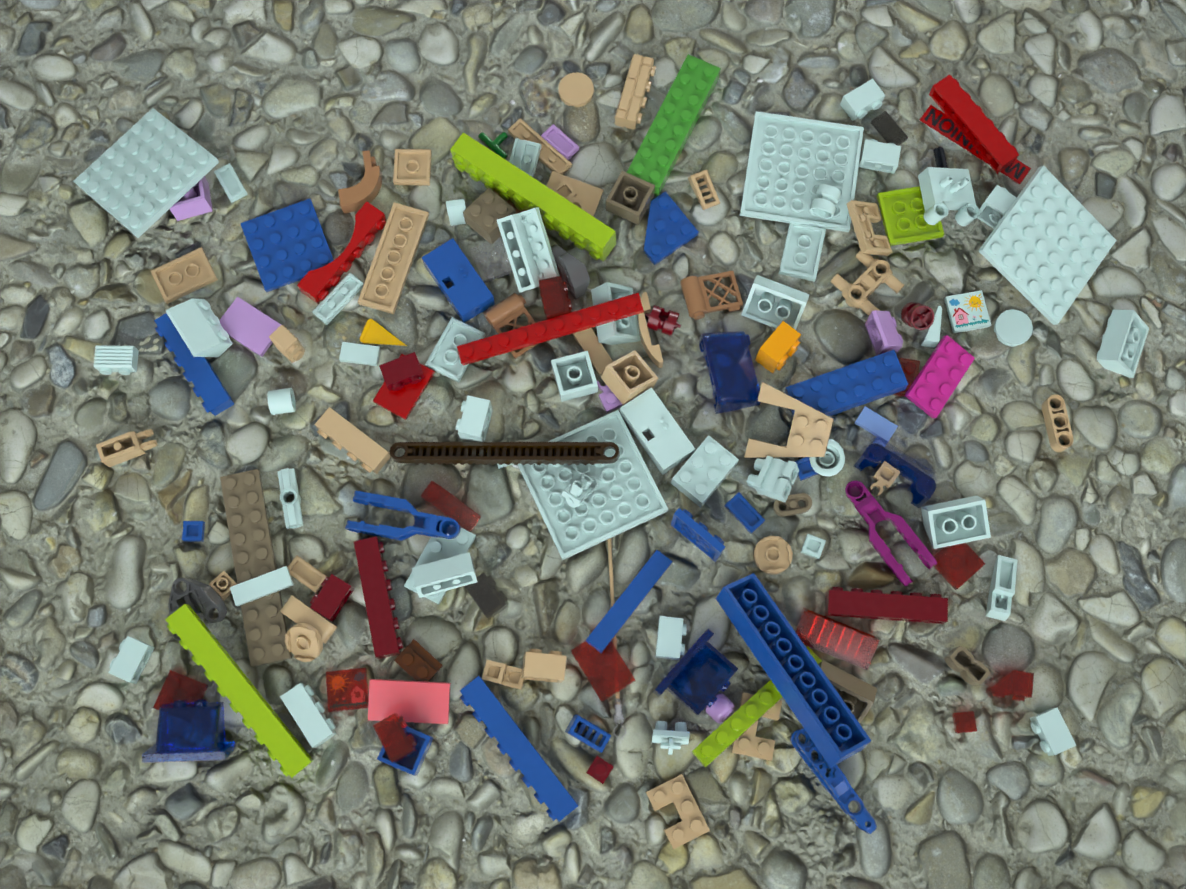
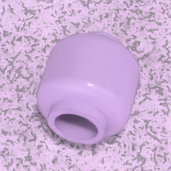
M722 693L712 694L706 700V713L718 724L724 723L735 713V704Z

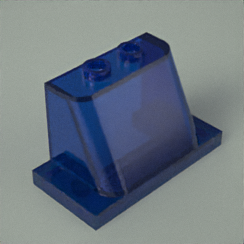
M707 629L652 692L659 697L665 690L669 691L698 716L707 705L711 707L718 699L716 694L720 690L724 692L731 684L729 679L738 668L708 642L714 633Z
M205 699L195 700L194 703L178 700L174 701V704H162L159 707L156 744L142 754V763L226 760L236 749L235 741L225 742L224 702H207Z

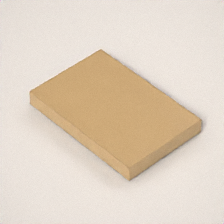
M552 171L547 187L553 189L566 179L577 192V196L574 198L582 203L581 209L594 217L604 190Z
M202 247L151 271L166 304L218 280Z

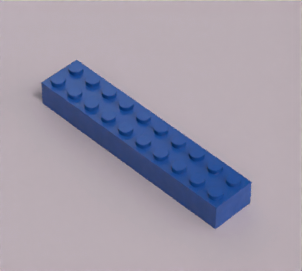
M754 573L724 586L715 599L829 766L832 768L865 748L871 742V739Z

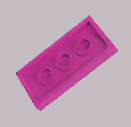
M948 335L943 336L908 389L905 397L932 419L937 418L975 357Z

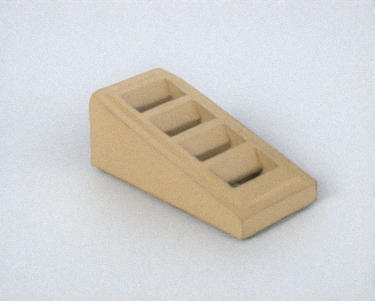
M707 169L689 176V183L703 210L720 204ZM703 178L704 182L697 183V180ZM704 185L707 186V188L700 190L699 188ZM708 191L710 192L709 195L704 197L702 196L703 193ZM709 198H713L714 200L709 203H705L704 201Z

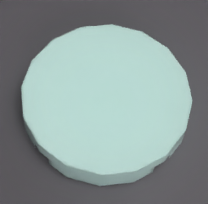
M1015 309L1006 310L1001 313L994 324V332H996L998 340L1011 347L1026 343L1033 331L1030 318L1022 311Z

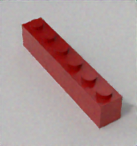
M949 74L933 85L929 93L931 98L997 174L1015 162L1019 156L1017 149L1006 140L1005 135L994 126L993 121L987 118L981 107L974 103L969 93L961 88L956 79Z

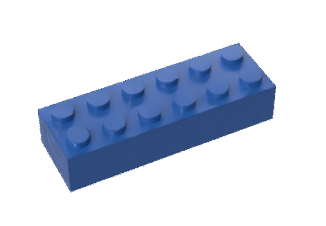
M891 350L790 385L785 388L784 393L828 416H832L904 391L908 386V382L895 350ZM791 409V412L794 417L795 410Z

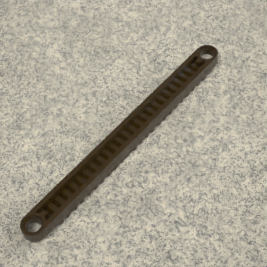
M396 442L389 450L390 456L396 463H414L416 465L420 463L424 465L427 463L431 465L435 463L442 465V463L446 465L450 463L457 465V463L461 465L465 463L469 465L473 463L477 465L480 463L484 465L488 463L492 465L496 463L499 465L503 463L507 465L511 463L514 465H595L615 463L620 457L619 447L613 442ZM404 449L405 453L402 456H395L396 450ZM607 449L615 450V454L612 457H607L604 453Z

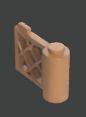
M733 271L702 277L690 276L680 281L689 316L695 320L704 318L706 313L727 309L729 312L740 310V307L743 306ZM730 277L731 286L727 287L720 283L721 279ZM704 281H710L715 284L712 291L705 288ZM717 286L727 291L723 298L714 293ZM730 293L736 297L737 302L730 303L725 300V297ZM711 296L720 301L718 306L710 307L709 298Z
M513 293L484 312L485 318L497 334L502 333L500 329L504 326H510L513 329L524 327L516 324L517 318L523 314L528 319V325L536 323L525 308L524 304L526 301L521 294ZM538 344L525 347L517 353L515 351L510 353L517 359Z

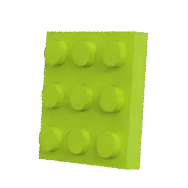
M920 186L877 194L885 233L890 246L942 238L944 236L941 221L936 225H930L924 219L925 209Z

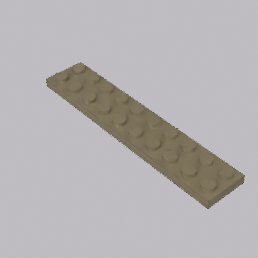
M255 469L220 477L237 584L277 570L260 470ZM280 591L241 605L251 667L292 659L291 652L289 653L285 644L287 627L285 616L280 612L283 607Z

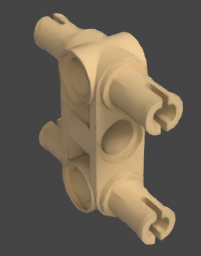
M860 250L855 258L867 267L866 271L853 284H849L839 274L833 277L831 283L842 292V297L845 298L847 305L856 309L860 308L869 316L872 311H880L868 300V297L881 284L885 283L896 294L904 287V284L892 275L893 272L888 262L877 258L874 259L871 255L863 254ZM876 269H881L883 273H878ZM851 294H857L859 298L855 299Z

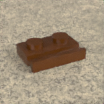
M415 639L394 660L416 681L430 682L443 667Z

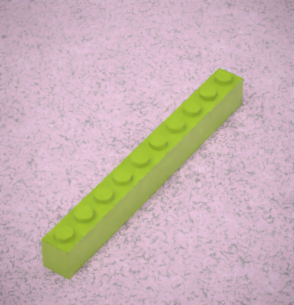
M184 604L165 619L168 622L166 626L169 631L180 637L179 643L185 650L189 649L191 651L193 661L198 666H203L206 670L204 672L205 676L211 682L215 681L218 685L217 691L222 697L227 696L231 701L229 705L232 710L242 715L244 725L248 729L252 728L254 730L256 740L261 745H266L269 749L267 751L268 755L272 760H278L282 765L280 770L286 777L290 776L293 778L314 761L189 604Z

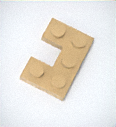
M854 200L848 202L849 215L861 252L863 254L883 256L891 254L892 250L888 237L875 235L871 223H878L882 220L877 203Z
M742 692L739 708L754 694ZM779 700L762 718L779 721L782 700ZM757 720L733 742L731 753L772 761L775 740L756 737Z
M682 774L646 792L654 811L672 802L676 807L682 821L664 830L673 849L710 831Z

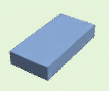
M866 406L855 421L856 425L888 443L898 427Z

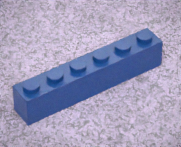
M167 313L155 319L157 333L160 337H165V346L176 355L174 357L175 362L179 367L182 366L185 372H183V375L187 381H192L194 384L192 389L198 398L202 397L204 402L201 404L206 412H211L216 416L233 406L235 403L207 358L194 357Z

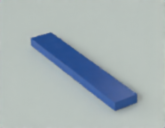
M656 550L591 632L586 642L602 653L673 561Z

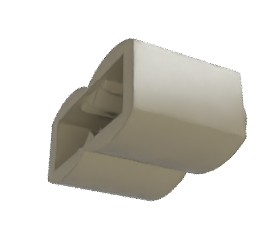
M958 646L953 648L944 658L947 665L954 671L960 672L961 677L972 686L981 685L990 675L989 669L982 662L975 660L971 652L964 647Z

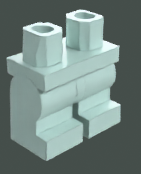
M767 456L766 459L757 458L754 463V469L760 471L758 476L754 474L748 476V486L755 488L758 494L786 503L792 489L791 485L794 484L799 473L797 463L794 461L785 462L771 456Z

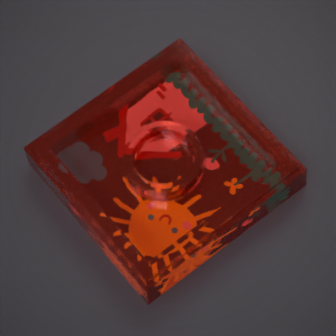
M367 668L326 672L328 712L368 708Z

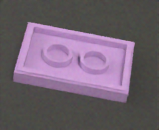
M239 297L234 300L220 319L221 326L231 338L260 357L265 354L273 343L269 336L281 326V324Z

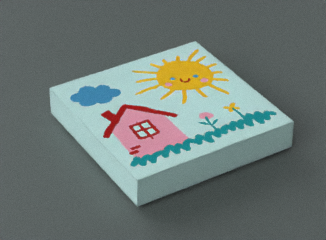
M982 290L944 298L953 333L991 326Z

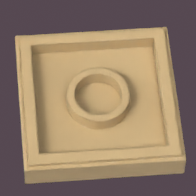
M395 149L393 184L430 186L431 149Z

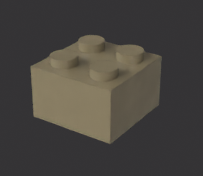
M621 171L606 200V211L639 225L654 196L655 185Z
M490 188L484 191L463 211L465 223L491 245L501 236L497 220L516 214L515 209Z

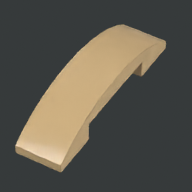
M643 292L641 303L644 312L638 314L640 339L652 362L658 368H662L663 358L660 345L651 344L645 314H649L651 308L647 292Z

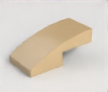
M486 660L482 680L522 690L525 679H521L522 669Z

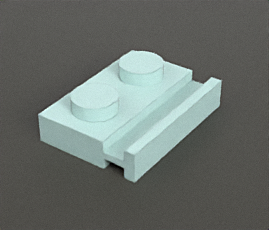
M515 138L509 162L534 177L542 145Z

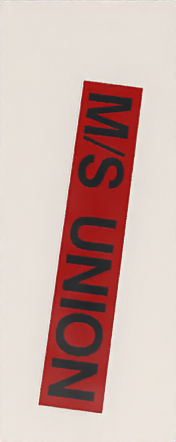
M932 105L928 107L920 118L921 122L987 163L945 113ZM1016 159L1013 164L1001 171V173L1016 183L1021 184L1031 168Z

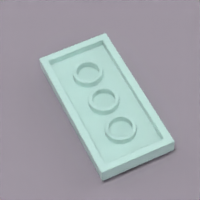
M461 528L459 535L454 539L431 537L415 567L468 553L476 535ZM411 572L404 587L418 594L413 572ZM447 591L425 596L424 598L439 605Z

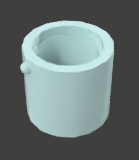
M292 387L268 391V406L272 415L296 411V400Z

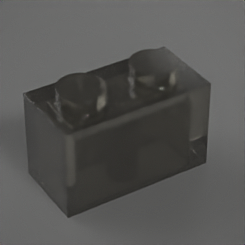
M483 572L476 577V583L465 585L464 587L489 621L508 607L505 603L508 599L502 591L497 592L494 587L496 582L491 575L486 576Z

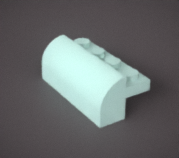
M539 207L497 220L519 293L561 280Z

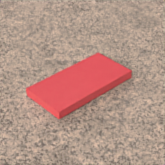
M370 679L368 720L448 724L451 683Z

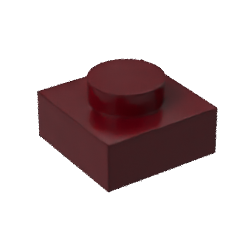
M596 756L586 773L603 784L614 766Z

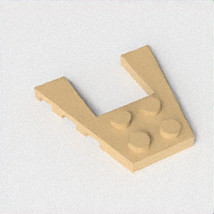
M762 382L758 397L759 402L795 410L786 447L749 438L744 457H825L834 418Z

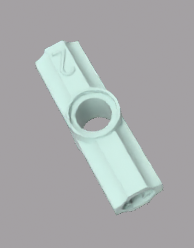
M281 469L278 471L285 525L287 529L299 528L304 525L295 469ZM294 494V500L292 502H287V497L289 495Z

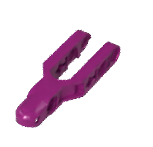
M851 481L846 485V496L868 524L870 544L905 587L912 583L913 580L906 574L903 565L895 560L889 547L875 531L877 523L880 521H890L928 569L937 564L933 555L902 516L884 511L860 481Z

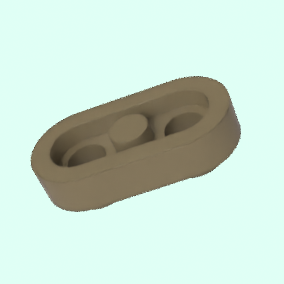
M805 493L789 495L786 503L775 500L773 510L780 517L803 514L812 507V499ZM803 501L805 506L800 507L798 502ZM779 505H785L786 510H781Z

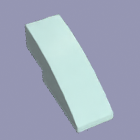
M1001 555L997 556L989 590L986 617L1006 621L1010 616L1012 597L1015 594L1018 560Z

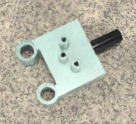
M943 147L935 148L933 152L936 167H927L918 175L925 209L924 219L928 224L936 225L948 215V210H958L955 215L956 222L961 226H967L980 215L974 198L969 169L948 168Z

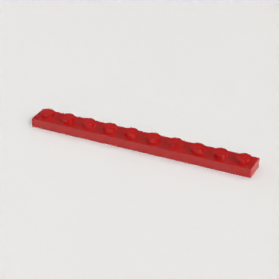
M635 293L459 345L457 349L461 364L464 366L643 313L644 310L639 293Z

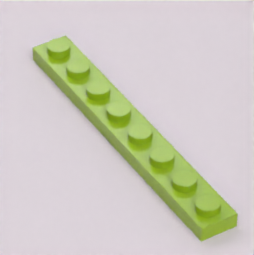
M807 646L806 648L819 665L822 660ZM770 680L692 751L705 767L713 762L783 698L773 682Z

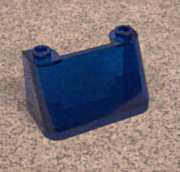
M744 331L713 332L701 334L700 352H703V358L706 360L713 389L712 395L716 403L714 404L716 414L761 404L758 401L760 388L749 350L750 337L748 334L745 335Z
M875 437L869 441L854 467L860 471L866 467L875 469L879 462L883 463L886 461L899 470L900 475L912 482L908 488V491L913 496L911 504L920 508L935 492L936 474L882 438Z

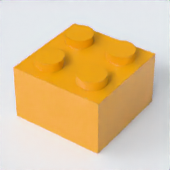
M782 321L760 347L755 361L772 374L776 370L780 371L786 364L788 357H792L797 351V347L801 343L799 341L801 334Z

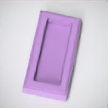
M554 124L541 135L567 160L579 150V146Z

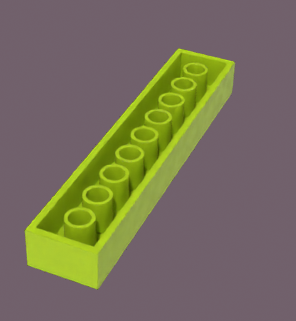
M464 132L450 149L455 163L454 166L459 171L467 172L476 182L481 181L487 189L490 188L492 191H496L505 201L510 200L521 211L539 207L545 227L549 230H556L563 239H569L574 242L578 249H585L592 258L600 259L604 262L615 247V230Z

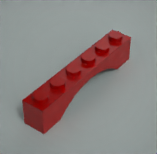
M366 201L355 215L354 233L345 250L328 265L308 271L297 285L299 290L317 304L321 300L323 301L328 296L329 290L339 283L343 273L349 271L352 262L362 255L366 245L372 243L375 234L385 227L387 221L385 214Z

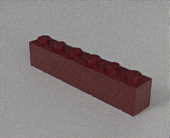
M377 536L354 541L375 657L381 659L399 655L404 645L402 637H398L397 629H400L398 617H394L393 610H396V603L394 598L390 596V591L393 589L391 580L387 579L386 572L389 571L387 560H383L382 555L385 552L384 543Z
M831 587V590H828L825 594V616L935 624L948 622V598H942L941 594H930V597L922 596V593L918 592L902 595L901 591H890V594H884L882 590L863 592V589L860 588L843 591L842 587Z

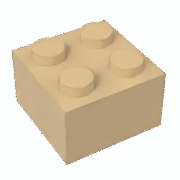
M634 350L606 365L601 379L622 405H625L651 387L653 389L658 377L637 351Z
M530 649L523 656L521 679L561 683L565 678L567 656H563L560 651H550V653L544 654L540 649Z

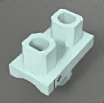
M583 474L580 479L575 480L563 490L561 495L566 497L568 505L578 507L592 494L594 489L590 485L593 479Z
M657 721L655 730L653 729L652 743H661L660 748L668 749V755H672L673 749L681 750V745H688L690 731H687L685 722L675 723V731L667 730V722Z

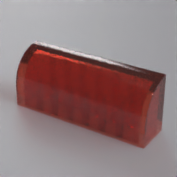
M804 607L795 628L796 634L804 645L865 670H868L879 644L877 636Z

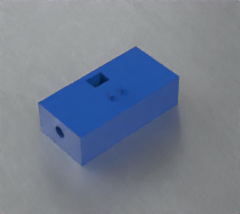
M453 238L422 257L425 268L462 322L466 323L495 304L494 296Z

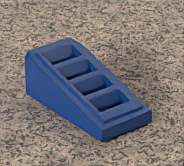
M576 714L565 730L567 734L600 753L603 752L612 736ZM578 722H581L577 732H574ZM585 726H587L588 729L585 735L582 737L581 734ZM592 731H596L591 741H589L588 738ZM601 734V735H603V737L601 738V740H600V742H599V744H598V746H597V745H595V742H596V740L598 739L599 735Z

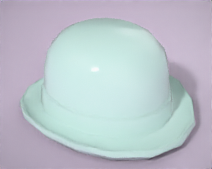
M829 439L825 457H809V460L815 472L822 476H833L842 470L845 464V454L839 443Z

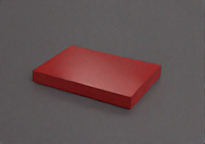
M420 363L425 378L417 384H407L398 391H389L384 381L373 399V403L407 420L433 377L434 370Z

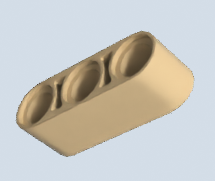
M1054 394L1042 403V413L1051 448L1056 452H1063L1073 444V435L1065 401L1060 395ZM1050 402L1056 405V409L1051 407ZM1054 420L1060 423V427L1055 425ZM1059 438L1065 442V445L1059 443Z
M293 595L290 596L280 610L281 613L295 623L312 625L320 633L325 644L337 629L334 624Z

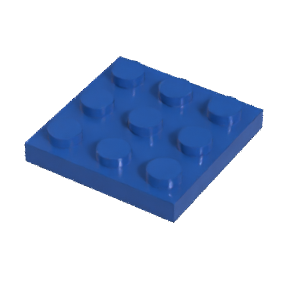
M678 508L673 515L671 526L716 562L726 547L723 545L724 541L717 535L712 536L708 532L709 529L703 523L694 521L692 519L693 515L686 509L682 511Z

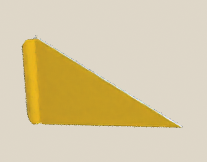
M372 319L367 320L360 336L361 343L407 346Z

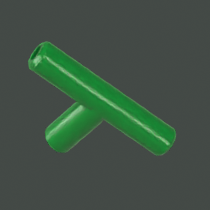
M484 132L479 134L478 138L496 154L504 159L508 157V154L499 147L508 137L505 132H502L493 141Z

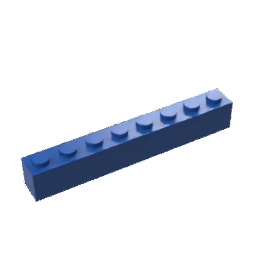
M478 676L460 690L462 696H460L461 700L466 706H472L475 710L472 713L479 723L481 721L484 722L487 726L484 730L489 737L497 739L499 744L496 746L503 755L506 753L511 758L509 763L514 770L517 771L519 769L524 776L521 779L528 788L530 786L534 788L536 793L533 795L540 804L544 802L549 809L546 812L553 821L557 819L560 822L576 809L578 804L482 678Z

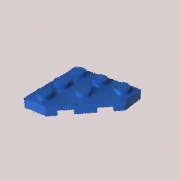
M666 191L651 201L644 244V253L656 265L699 234V231Z

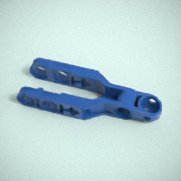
M362 491L354 492L353 502L411 513L415 519L414 525L406 528H397L381 524L379 526L371 525L365 521L354 522L347 520L345 527L346 530L399 541H403L416 534L454 539L459 535L461 529L459 523L452 518L418 512L406 499Z
M805 729L794 731L790 737L791 744L822 786L835 799L841 809L851 817L859 829L868 834L873 833L877 828L874 818L865 808L863 801L851 787L837 765L832 768L829 766ZM800 733L805 736L804 744L799 741ZM813 750H815L818 754V758L816 761L812 758L811 755ZM827 768L830 770V771L828 772V775H829V776H826V775H825V774L827 773V770H826ZM851 801H855L858 805L854 813L848 807Z

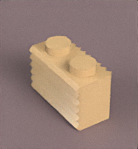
M284 325L279 326L269 336L276 348L291 363L303 357L305 349L298 338Z

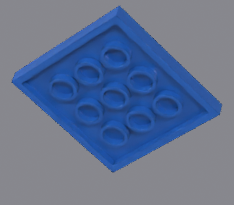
M311 199L240 223L266 292L300 281L308 271L319 269L334 260Z

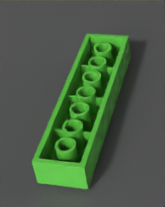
M689 54L626 172L655 185L654 196L656 197L660 195L719 80L721 68Z

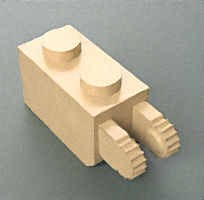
M147 429L139 433L134 431L96 444L101 462L108 467H112L146 454V450L158 445L156 440L142 442L143 439L154 434L153 430Z

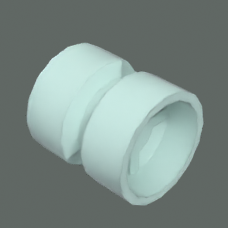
M819 185L815 195L816 199L813 200L810 209L811 213L824 219L833 218L836 210L835 204H838L841 191L831 185Z

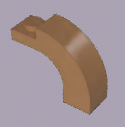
M370 150L362 151L365 166L363 179L353 187L338 189L340 206L343 213L360 210L366 201L371 203L380 191L382 172L380 166L376 164L375 156H371Z

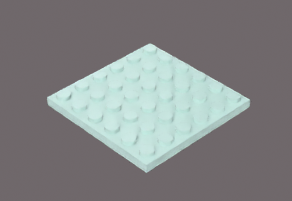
M152 108L73 182L134 236L139 238L213 169L219 161L200 144Z
M756 111L740 216L784 223L793 222L849 232L851 217L847 203L854 200L864 127ZM821 184L834 186L841 191V196L838 204H835L836 210L831 219L820 218L810 211L813 200L816 199L817 189Z
M1043 165L1036 170L978 251L1053 325H1057L1112 248L1116 239Z
M619 410L548 441L613 442L617 444L620 452V457L615 463L595 465L518 464L519 470L562 560L668 512V507ZM607 449L604 454L607 457H612L615 454V450ZM586 474L593 479L590 487L594 490L580 506L571 507L566 502V497H563L561 494L575 480L580 479L581 475Z

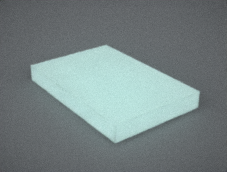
M790 222L779 274L815 282L826 229Z
M452 317L425 364L426 367L459 383L469 364L464 366L461 364L457 346L483 339L485 333Z

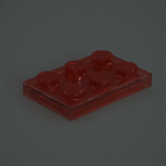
M586 641L570 650L601 702H604L636 681L612 641L602 653Z

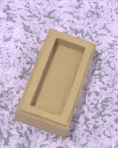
M297 555L288 566L291 576L318 594L324 579L327 577Z

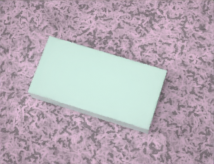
M230 163L214 171L231 203L248 195Z
M465 200L446 201L450 225L466 224L463 211L466 209Z
M342 342L339 360L340 362L377 366L380 347Z

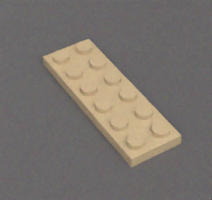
M393 203L358 299L359 305L391 314L395 313L429 218V212Z

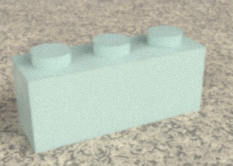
M470 552L412 568L415 587L420 598L477 582Z
M299 683L280 696L311 747L317 748L336 735L334 731L336 726L330 718L327 719L323 714L325 709L319 701L316 702L312 697L314 695L312 688L309 685L305 686V684Z

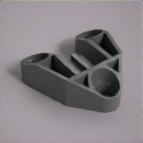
M557 244L552 245L551 249L559 275L572 297L576 300L585 294L590 282L586 266Z
M187 577L178 578L173 582L168 603L169 615L184 604H189L196 614L203 612L205 619L209 623H217L224 620L227 614V607L210 585ZM181 581L186 583L185 591L180 588ZM215 609H217L219 612V616L217 619H214L213 617ZM172 634L176 640H181L177 634Z

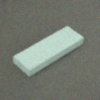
M349 272L312 313L324 324L328 325L363 288L364 283Z
M285 566L230 587L235 605L238 607L294 584L289 569Z

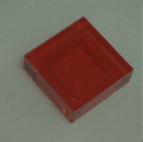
M974 711L952 713L955 734L977 731Z

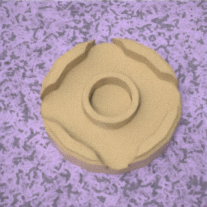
M567 74L559 83L560 99L568 106H585L593 97L594 85L592 80L585 74Z
M770 535L762 538L754 548L753 559L760 571L776 575L784 572L789 567L793 552L791 546L783 538Z
M297 623L285 635V644L289 653L292 652L295 655L294 658L299 661L311 662L323 650L322 637L317 629L310 624Z

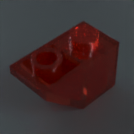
M1017 670L1008 671L987 687L986 692L992 693V697L1005 698L1006 695L1012 696V700L1024 702L1025 699L1032 698L1034 673Z

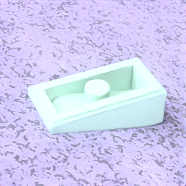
M938 306L935 310L934 322L927 329L921 346L935 348L939 343L941 306Z

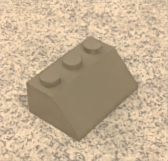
M823 660L819 667L860 724L874 703L877 688Z

